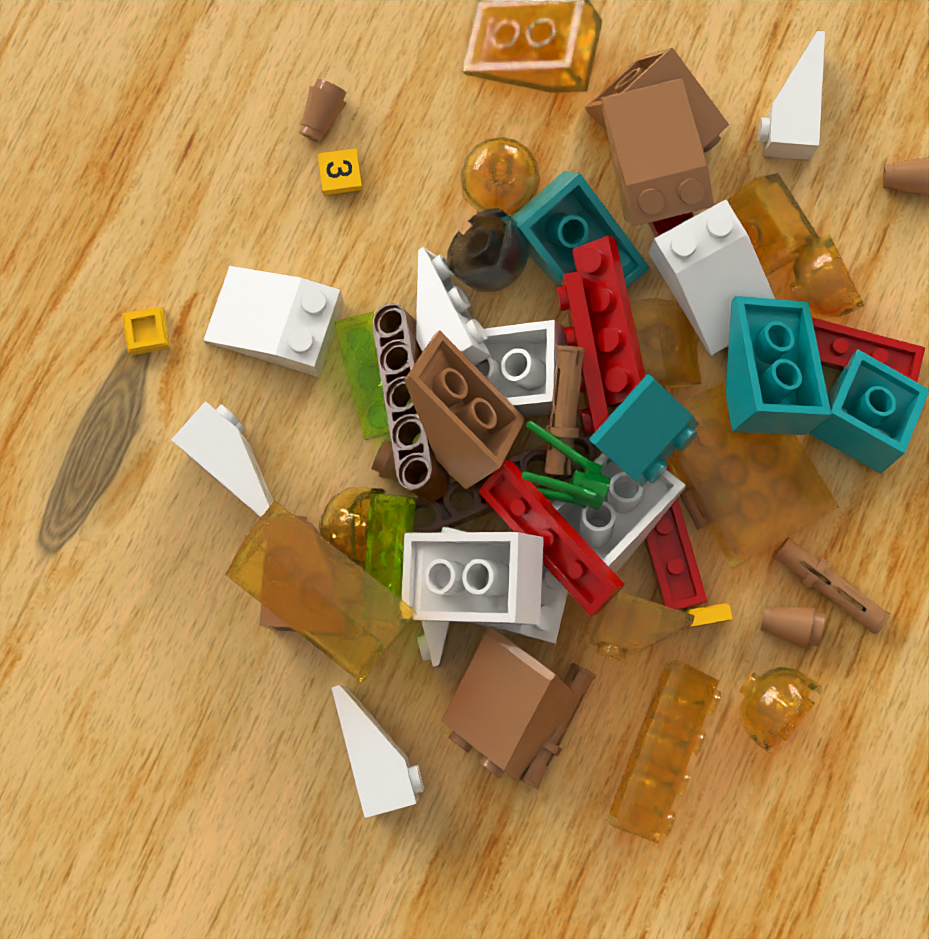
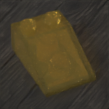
M589 0L479 1L462 72L467 76L550 93L587 92L603 20Z

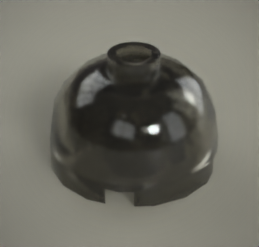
M499 208L486 209L468 220L472 226L464 235L458 231L453 237L447 252V266L460 282L478 292H497L510 286L520 277L529 258V244L518 228V223L514 218Z

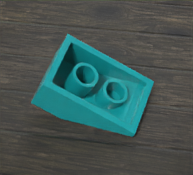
M563 171L504 223L525 252L556 286H562L561 279L564 274L577 271L572 249L605 236L616 239L626 288L650 268L580 173Z
M735 296L732 299L726 378V399L732 432L806 435L832 415L809 302Z

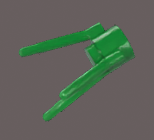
M528 421L526 427L585 470L584 472L576 470L570 483L526 471L522 473V478L526 481L555 489L537 488L546 499L572 503L583 508L589 506L599 510L610 485V478L600 475L603 466L589 461L547 430L541 428L533 421Z

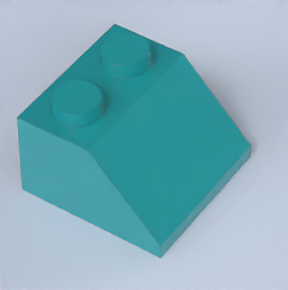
M857 349L828 393L832 415L811 430L809 434L881 474L905 454L929 394V389Z
M647 374L589 440L643 487L647 481L654 483L660 478L668 467L665 461L676 449L683 451L689 446L697 435L694 429L699 423L665 388Z

